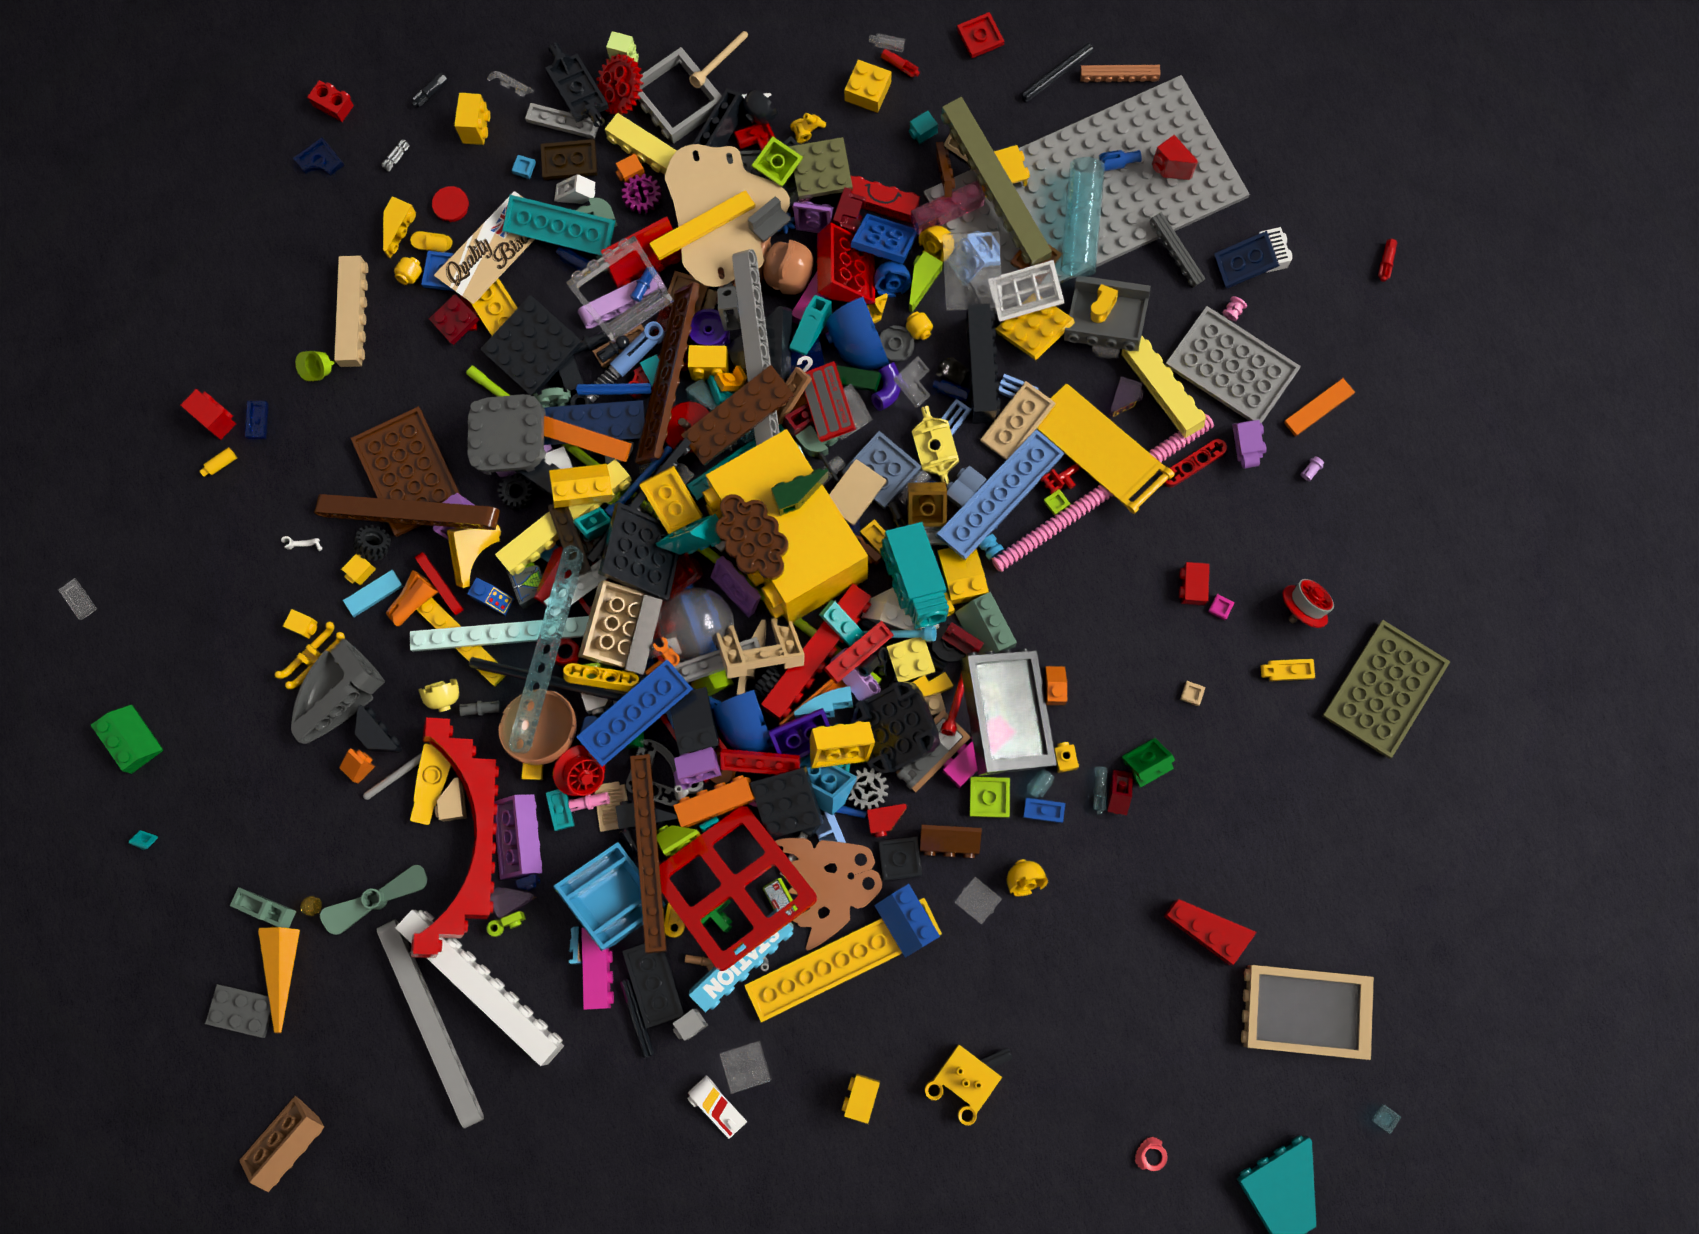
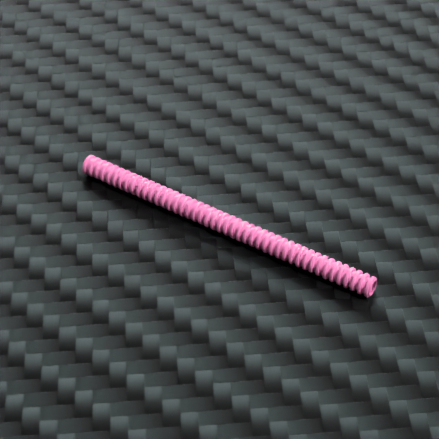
M1205 414L1204 428L1187 438H1184L1180 431H1178V433L1170 436L1169 440L1166 439L1164 443L1161 442L1159 446L1151 449L1150 454L1162 463V461L1167 459L1166 457L1169 458L1171 454L1174 455L1176 451L1184 448L1185 444L1188 445L1190 441L1193 442L1195 438L1203 435L1204 431L1207 432L1209 428L1212 429L1214 427L1212 419L1209 415ZM1098 485V488H1094L1093 492H1088V495L1085 494L1083 498L1078 499L1079 501H1075L1074 505L1071 504L1069 508L1066 507L1064 512L1060 511L1059 515H1055V518L1051 517L1050 521L1045 522V525L1041 524L1040 528L1037 527L1035 529L1036 531L1032 530L1031 534L1026 535V538L1022 537L1021 541H1016V544H1012L1011 548L1008 547L1006 551H1002V554H997V557L992 558V563L998 571L1003 572L1004 568L1007 569L1008 565H1013V562H1017L1018 558L1022 559L1023 555L1026 556L1028 552H1032L1033 548H1037V545L1041 546L1042 542L1051 539L1052 535L1055 536L1057 532L1060 533L1061 529H1066V526H1070L1071 522H1076V519L1079 520L1081 515L1085 516L1086 512H1090V509H1095V506H1099L1100 502L1104 503L1105 499L1108 500L1109 496L1112 497L1114 495L1102 485Z

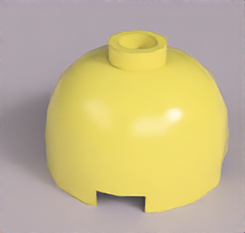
M450 679V683L445 684V682L440 681L427 685L425 689H419V693L423 703L428 708L439 709V712L451 709L450 705L457 701L459 687L456 679Z

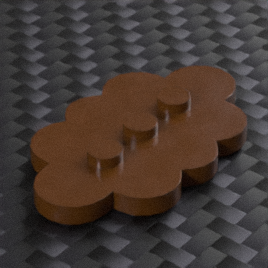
M736 494L725 496L720 503V511L723 517L717 521L716 533L722 541H725L727 554L730 557L736 558L738 569L745 574H753L759 571L768 580L779 578L784 572V562L781 557L787 553L789 543L787 537L779 532L778 521L768 515L766 505L759 500L745 502L741 496Z

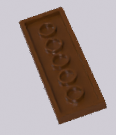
M770 365L681 434V436L691 442L690 448L705 466L795 395L773 366Z

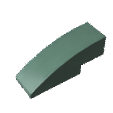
M239 887L230 904L231 907L282 928H289L296 914V911Z

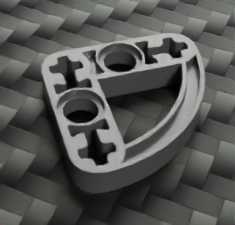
M644 740V746H648L651 743V746L654 748L653 751L648 753L651 757V768L657 752H659L670 764L674 775L676 766L675 757L672 753L654 740ZM644 746L638 749L636 755L646 754ZM630 770L626 781V788L633 794V787L630 785L632 782ZM653 782V786L659 789L658 795L654 796L655 802L669 807H674L673 805L679 803L677 799L669 803V799L662 796L663 789H666L665 794L671 795L672 792L675 793V783L673 789Z

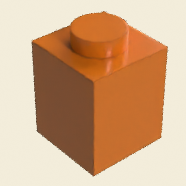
M636 154L616 163L618 170L615 172L620 181L623 180L626 183H630V177L634 180L636 179V174H638L639 178H642V175L645 174L644 168Z

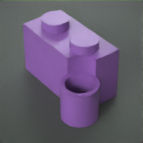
M1252 420L1232 424L1237 459L1241 461L1243 469L1259 466L1260 458L1263 457V453H1266V444L1262 440V434L1264 433L1262 423H1260V420Z
M712 747L693 753H684L674 758L676 771L674 772L676 786H682L683 790L690 788L691 784L721 775L718 757Z

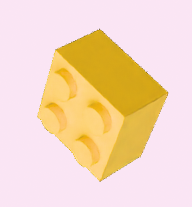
M858 60L844 90L845 101L878 113L891 84V71Z
M459 93L454 126L461 141L465 144L484 145L485 138L488 137L487 122L490 121V111L487 109L486 102H484L481 94Z
M689 345L688 369L692 380L704 382L708 380L710 375L715 376L716 373H729L730 359L727 346Z
M856 1074V1078L851 1077L848 1087L851 1095L850 1098L845 1097L842 1111H845L844 1116L868 1124L880 1081Z

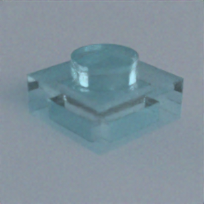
M1382 1104L1371 1121L1388 1134H1391L1401 1116L1385 1104Z

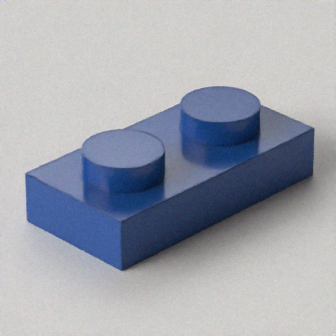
M1026 798L1023 818L1063 823L1065 803Z

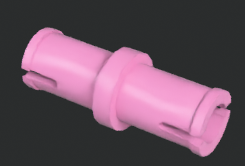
M608 792L596 795L590 794L582 798L569 800L571 812L586 808L590 810L595 806L610 804Z

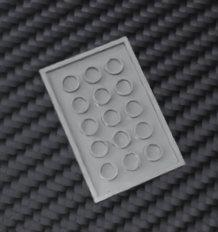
M1208 306L1203 310L1165 364L1166 367H1169L1172 371L1247 420H1260V423L1264 421L1301 367Z

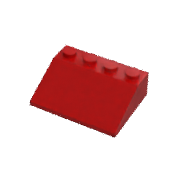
M667 216L601 250L608 272L617 288H621L641 278L648 266L653 267L659 273L670 264H676L682 259V250L679 249L659 261L649 245L650 242L673 230Z
M830 222L817 234V293L831 300L846 302L864 297L866 304L873 305L875 303L874 254L851 248V242L855 234Z

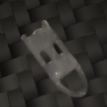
M492 71L487 78L488 81L499 78L501 80L499 84L508 89L510 86L514 87V92L523 97L525 94H529V92L534 93V89L499 71Z

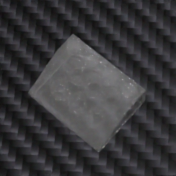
M999 231L943 233L946 311L967 310L968 304L990 303V308H1002Z

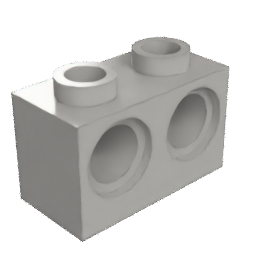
M692 1009L673 1023L675 1026L673 1031L679 1039L683 1038L685 1041L703 1030L708 1024L698 1009Z

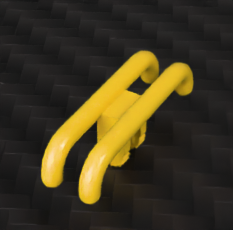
M327 622L326 629L311 644H308L306 649L299 653L297 658L284 670L275 672L276 678L283 679L289 676L303 662L308 665L295 680L285 683L287 689L297 688L303 683L309 670L321 655L317 648L334 631L335 627L332 622ZM338 632L336 640L326 650L330 651L342 639H345L344 634Z

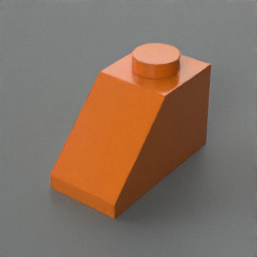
M1045 667L1046 705H1065L1067 703L1065 667Z

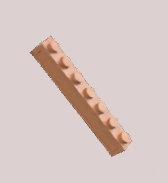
M1081 65L1080 81L1155 82L1159 81L1160 65Z

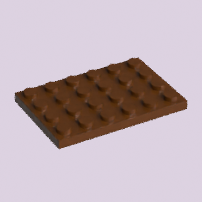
M419 406L351 438L377 498L442 503L451 495L460 494ZM389 522L396 537L421 526Z

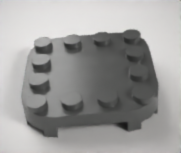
M524 394L489 397L472 402L468 415V458L470 464L483 474L491 475V472L526 470L529 472L535 470L534 468L546 456V451L544 450V416H546V412L541 403L534 396Z

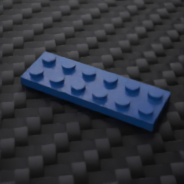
M667 659L577 736V739L603 767L693 688Z

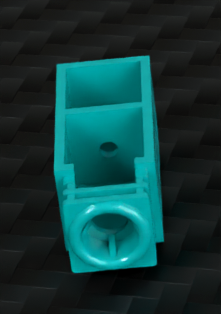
M919 522L885 531L880 552L885 561L888 575H892V586L897 595L900 609H904L905 615H910L914 629L945 622L949 611L944 595L947 589L923 523Z

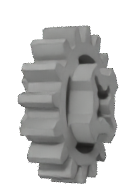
M864 768V773L857 770V780L850 792L852 795L848 798L849 801L855 800L854 806L856 807L860 804L861 810L865 806H868V810H870L873 805L879 808L878 802L885 803L882 797H888V793L884 792V790L888 789L889 785L883 784L887 779H881L880 772L874 774L873 768L870 772H867V769ZM867 777L862 783L857 782L859 779ZM874 779L879 782L881 789L874 785ZM867 785H870L873 791H869L868 794H865V791L862 788L867 787ZM854 790L860 792L861 800L857 798ZM878 796L876 800L868 802L869 798Z

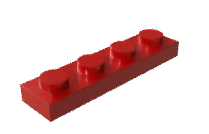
M880 621L826 666L824 671L837 684L894 636L883 621Z
M722 749L720 752L721 770L776 775L800 768V755Z

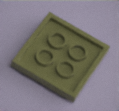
M843 137L789 146V148L803 157L794 170L799 200L841 193L844 187L853 190Z

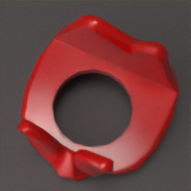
M571 638L558 639L551 647L550 660L554 664L564 667L570 663L577 664L580 651L579 645ZM568 644L572 647L573 653L569 658L563 659L559 657L558 649L561 645Z

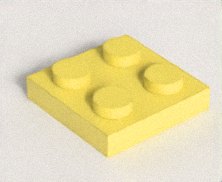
M911 638L887 646L898 682L910 681L936 672L926 641L922 638Z

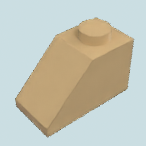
M454 778L437 800L435 814L443 822L467 818L464 787L460 778Z

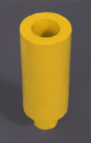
M228 447L204 463V468L200 470V473L204 477L209 473L213 475L237 459V456Z

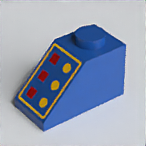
M477 577L467 593L473 600L503 615L507 614L514 601V598Z

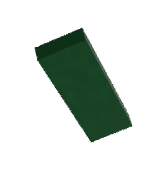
M836 365L843 387L877 392L881 378L880 372Z

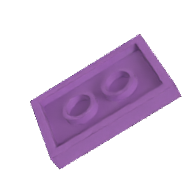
M721 556L716 561L711 578L749 618L754 614L761 596L758 590L747 582L745 576L734 568L732 562Z

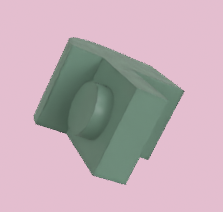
M589 198L591 205L581 206L575 210L615 220L611 206L601 198Z
M810 425L795 435L798 445L807 455L818 457L819 452L824 456L828 455L827 446L834 445L838 441L839 436L820 442L817 433Z

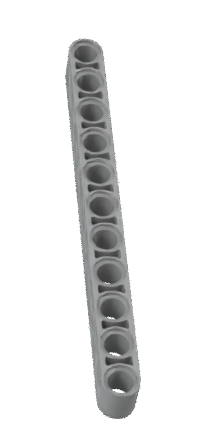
M753 249L737 252L732 256L748 382L771 365L758 261ZM777 410L754 427L756 446L780 433Z
M394 919L377 928L378 936L459 1122L463 1128H467L483 1120V1112L416 959L411 957L409 943L395 928L399 922Z

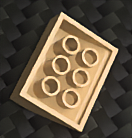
M606 580L599 582L578 657L624 668L642 596L647 594Z

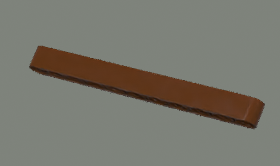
M319 494L314 513L328 518L496 530L500 510L489 506Z

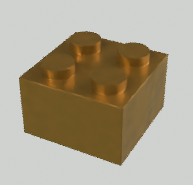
M946 482L908 483V525L922 522L924 527L946 525Z

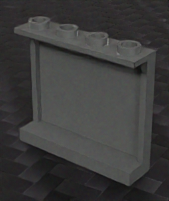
M1077 275L1069 316L1074 318L1075 323L1070 328L1065 327L1064 341L1125 349L1127 351H1139L1151 286ZM1103 284L1118 290L1117 302L1106 320L1102 323L1093 322L1090 318L1091 305L1097 301L1100 285Z

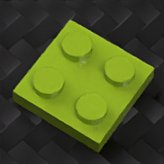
M970 777V817L1009 818L1010 778Z

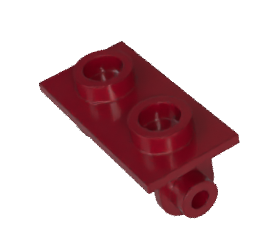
M951 622L942 636L943 640L965 654L971 652L978 653L984 644L953 622Z

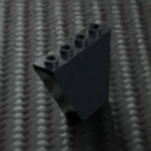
M779 306L772 311L773 313L765 316L771 365L786 383L791 375V349L789 347L792 342V310ZM742 335L731 339L730 343L726 346L734 366H741L747 376Z

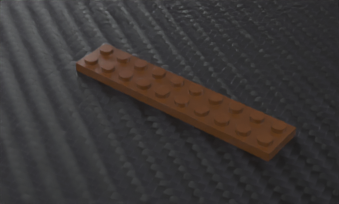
M694 282L674 292L635 463L639 465L659 460L664 453V440L668 435L667 427L672 417V405L676 400L675 392L680 382V370L684 365L683 357L688 347L687 339L692 329L691 322L695 315V304L699 298L698 291L700 285Z

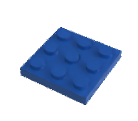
M867 213L852 239L851 248L903 264L918 235L919 229Z

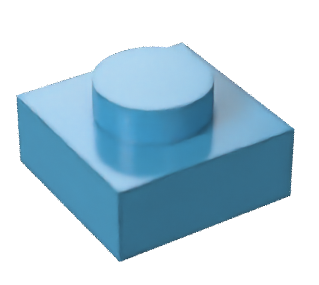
M518 155L512 168V173L530 179L536 165L535 160Z

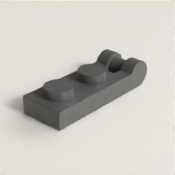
M940 742L935 751L903 768L897 774V777L900 780L903 779L907 783L906 786L911 790L949 750ZM911 770L917 774L914 778L908 774Z

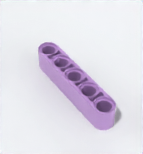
M656 272L650 283V289L646 290L641 302H637L630 297L637 285V280L580 307L578 314L585 328H593L663 294L667 288L659 273Z

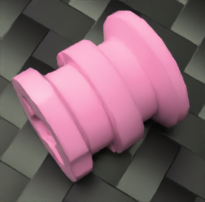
M1232 296L1230 298L1231 302L1226 306L1227 309H1224L1222 313L1227 319L1237 321L1238 316L1243 312L1242 309H1246L1247 304L1242 299Z

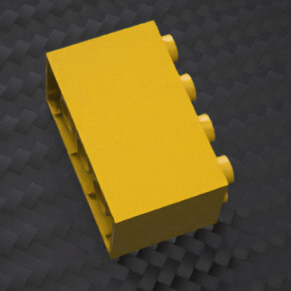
M786 429L706 474L709 489L703 491L702 494L707 502L705 507L709 515L716 514L718 519L723 517L720 511L722 499L727 495L736 494L741 496L745 502L751 500L763 502L766 505L768 515L778 521L779 532L787 537L789 543L787 553L781 557L784 562L783 574L775 580L764 578L759 571L747 574L754 587L762 583L765 585L761 588L766 597L763 600L773 618L776 619L783 615L789 624V621L793 623L843 594L852 584L858 585L867 580L868 555L823 485L798 510L780 516L771 488L780 482L787 483L793 481L797 476H807L813 472L810 464Z

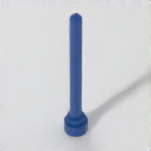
M670 446L664 448L662 457L659 460L653 461L616 503L625 504L640 488L639 484L647 480L672 452ZM616 503L609 504L604 509L611 517Z

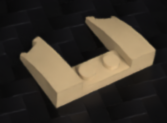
M771 619L777 645L743 651L734 625L728 627L729 634L723 638L717 633L716 638L727 679L746 676L747 670L784 664L785 669L804 666V652L792 621H789L788 627L777 626V619Z

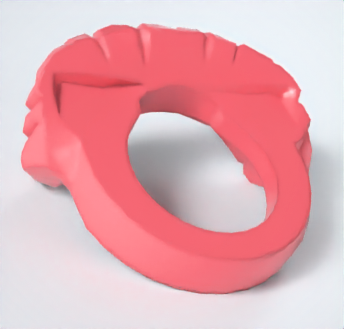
M1154 1137L1147 1138L1136 1151L1135 1162L1142 1170L1158 1171L1167 1162V1152L1162 1147L1160 1139ZM1150 1148L1161 1152L1162 1159L1157 1165H1150L1146 1160L1145 1153Z

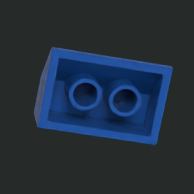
M909 884L874 905L905 958L940 937Z

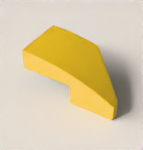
M887 293L875 298L873 305H867L873 323L880 321L888 298Z

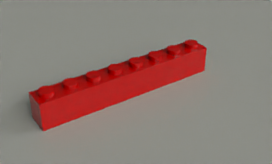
M852 584L838 602V605L858 624L860 621L858 617L862 612L866 613L872 605L869 603L871 596L855 584ZM825 621L803 648L804 666L788 668L761 703V709L779 722L782 718L786 719L791 713L792 709L790 707L794 702L797 704L804 695L802 691L805 687L809 689L815 681L814 675L817 672L821 673L827 665L825 661L828 657L832 658L838 650L836 646L839 642L844 643Z

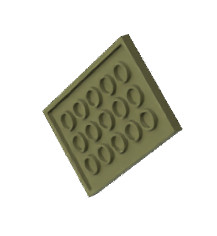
M1382 620L1322 717L1391 759L1450 661Z

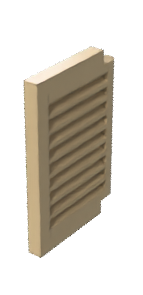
M619 781L602 784L595 791V795L608 792L610 797V804L597 806L600 832L619 829L615 806L620 805L622 801H628L626 785H620Z

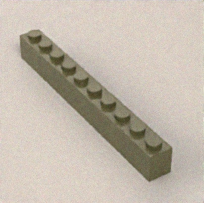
M960 97L944 105L941 114L943 123L945 125L948 124L951 137L959 143L958 147L963 156L966 155L969 168L977 174L976 179L979 185L984 186L987 199L995 205L994 210L997 216L1002 217L1004 228L1013 236L1012 241L1016 248H1020L1025 264L1028 263L1029 266H1034L1051 258L1052 250L963 98Z

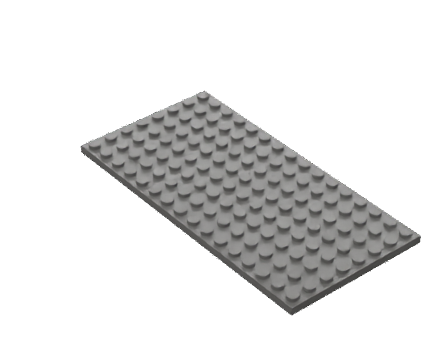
M1182 75L1020 147L1019 151H1023L1025 159L1023 164L1024 167H1028L1030 178H1028L1027 186H1023L1022 181L1013 184L1047 244L1062 253V257L1055 265L1059 284L1159 239L1156 230L1150 225V219L1160 212L1163 213L1173 230L1177 231L1238 203L1250 195ZM1173 135L1198 160L1190 180L1164 178L1153 169L1152 161L1157 147ZM1116 150H1122L1124 153L1140 150L1142 161L1126 164L1122 169L1104 171L1099 161V155ZM969 170L954 177L955 189H952V197H945V199L950 200L940 204L943 202L940 200L944 198L942 183L925 190L923 194L928 204L932 205V212L939 225L952 233L954 246L965 234L979 231L998 257L999 261L995 265L983 267L970 282L980 303H990V309L994 310L995 314L997 311L989 278L1017 271L1018 269L1011 265L1010 262L1020 248L1015 247L1012 241L1013 236L1005 230L1002 217L997 216L993 202H990L984 196L982 187L976 179L977 174L974 170ZM958 192V198H953V193ZM938 201V202H939L938 205L935 206L934 209H933V206H934V203H933V202ZM1050 273L1041 284L1037 283V286L1052 282ZM1031 278L1016 282L1018 291L1033 287ZM1012 283L998 287L1000 297L1015 293ZM1053 285L1038 289L1039 293L1052 288ZM1035 291L1021 294V301L1026 300ZM1016 296L1001 300L1003 310L1017 304Z

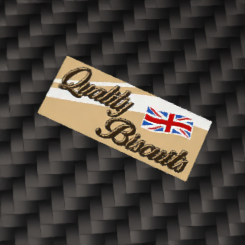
M515 191L511 194L514 196L522 197ZM509 197L434 274L436 278L472 304L488 290L535 240L502 231Z

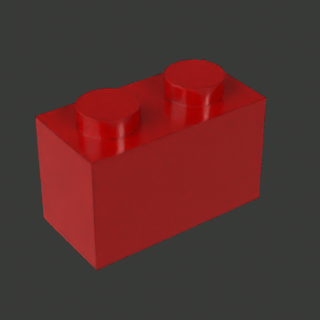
M1186 562L1183 568H1180V579H1183V582L1179 588V598H1182V604L1205 605L1208 602L1209 564Z

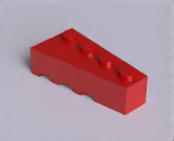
M1180 899L1175 900L1164 915L1166 919L1228 965L1235 964L1256 934L1253 930Z

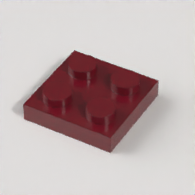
M456 294L429 318L453 345L480 320Z

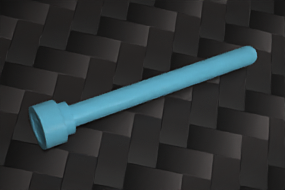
M927 626L922 628V630H890L894 635L892 638H922L925 641H935L937 635L935 626Z

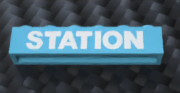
M776 908V909H775L773 912H771L767 917H768V918L771 917V916L774 915L776 912H778L779 909ZM791 922L727 970L719 971L714 966L689 990V996L705 1012L709 1009L713 1010L720 1003L719 999L724 994L728 996L734 990V985L738 981L743 982L749 976L748 972L753 967L755 969L758 968L768 953L771 955L779 947L778 943L782 940L786 941L793 934V924ZM744 944L734 950L735 954L740 953L746 946Z

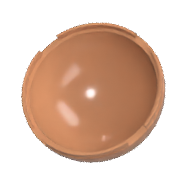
M542 689L525 692L511 701L504 710V715L499 724V738L505 751L515 760L528 765H543L557 760L571 747L577 731L576 715L567 699L555 691Z

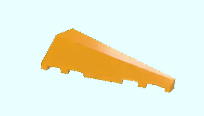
M274 927L259 928L258 931L274 1033L282 1032L300 932L298 929Z

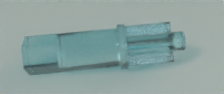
M1100 766L1095 767V791L1093 794V810H1096L1099 815L1106 810L1107 768Z

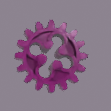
M636 174V179L634 180L630 177V183L625 182V188L622 189V198L626 207H630L632 212L637 209L638 214H641L642 210L648 213L649 208L655 210L654 204L659 205L658 199H662L658 181H653L652 176H649L647 179L645 174L642 175V178H639L638 174ZM639 184L642 186L646 203H642L637 186Z

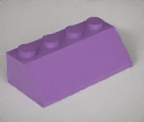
M534 794L513 795L494 801V804H497V815L494 816V821L497 824L496 842L500 880L542 873Z

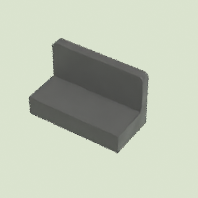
M775 196L748 218V226L762 242H765L790 221V216L781 209V201Z

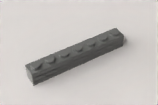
M1160 212L1150 219L1151 227L1156 230L1157 236L1162 239L1163 245L1169 250L1170 256L1175 259L1176 265L1181 268V272L1188 279L1189 285L1194 288L1202 283L1205 277L1163 213Z

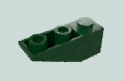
M816 469L810 475H800L795 477L793 481L787 483L780 482L771 488L780 516L798 510L828 479V469Z

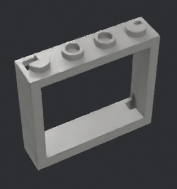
M680 47L642 74L643 77L640 81L644 84L640 86V89H643L678 63L683 66L690 76L694 72L701 70L683 48ZM706 77L705 83L700 88L711 102L674 128L671 127L644 92H639L640 99L636 100L641 103L642 110L646 114L649 113L651 115L654 125L656 127L660 126L664 137L669 138L674 144L707 121L722 96Z

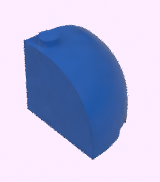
M864 297L847 303L827 319L826 327L828 333L825 334L829 344H834L837 353L846 363L863 370H873L889 365Z
M754 690L732 697L712 709L716 728L718 727L723 741L731 750L775 753Z

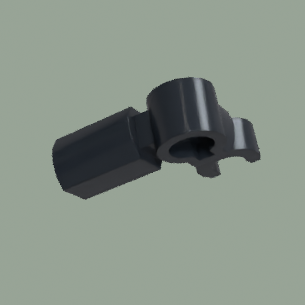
M885 647L877 649L857 667L859 674L868 677L878 666L879 675L887 677L888 673L886 670L893 671V665L888 662V650Z

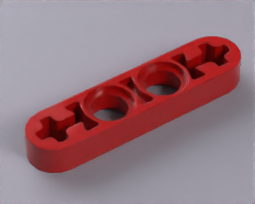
M1221 439L1213 440L1170 467L1174 474L1178 471L1179 475L1174 478V482L1166 480L1163 484L1167 487H1174L1216 461L1226 452V443ZM1215 445L1217 447L1221 446L1220 452L1217 450L1212 455L1210 454ZM1204 454L1207 457V461L1205 463L1199 462L1197 455ZM1189 464L1192 471L1189 473L1184 472L1182 465Z
M424 552L415 556V559L455 615L461 613L464 610Z

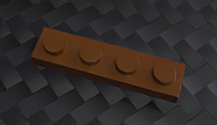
M936 142V158L944 196L952 197V189H955V178H953L948 148H944L943 142Z

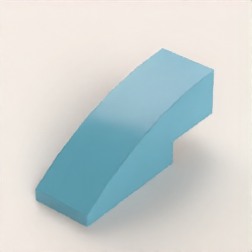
M850 686L828 691L811 699L794 711L795 719L821 708L824 709L827 718L835 717V709L853 707Z

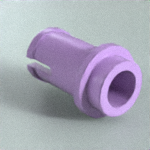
M1316 456L1311 458L1309 465L1301 473V476L1305 480L1311 481L1317 471L1323 468V460Z

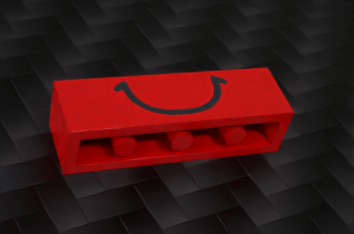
M851 176L852 193L866 198V206L863 209L913 224L919 207L920 196L913 192L900 191L896 187L884 186L877 181H867L860 176Z

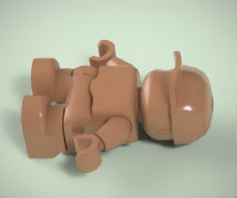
M771 237L765 242L761 241L764 261L763 265L759 268L760 284L764 277L767 285L775 290H780L782 294L796 295L802 293L809 284L813 272L814 261L811 251L803 244L793 240H789V243L777 242L772 246L770 243ZM722 267L718 268V274L720 279H724L725 277L724 269ZM734 279L731 283L736 287Z

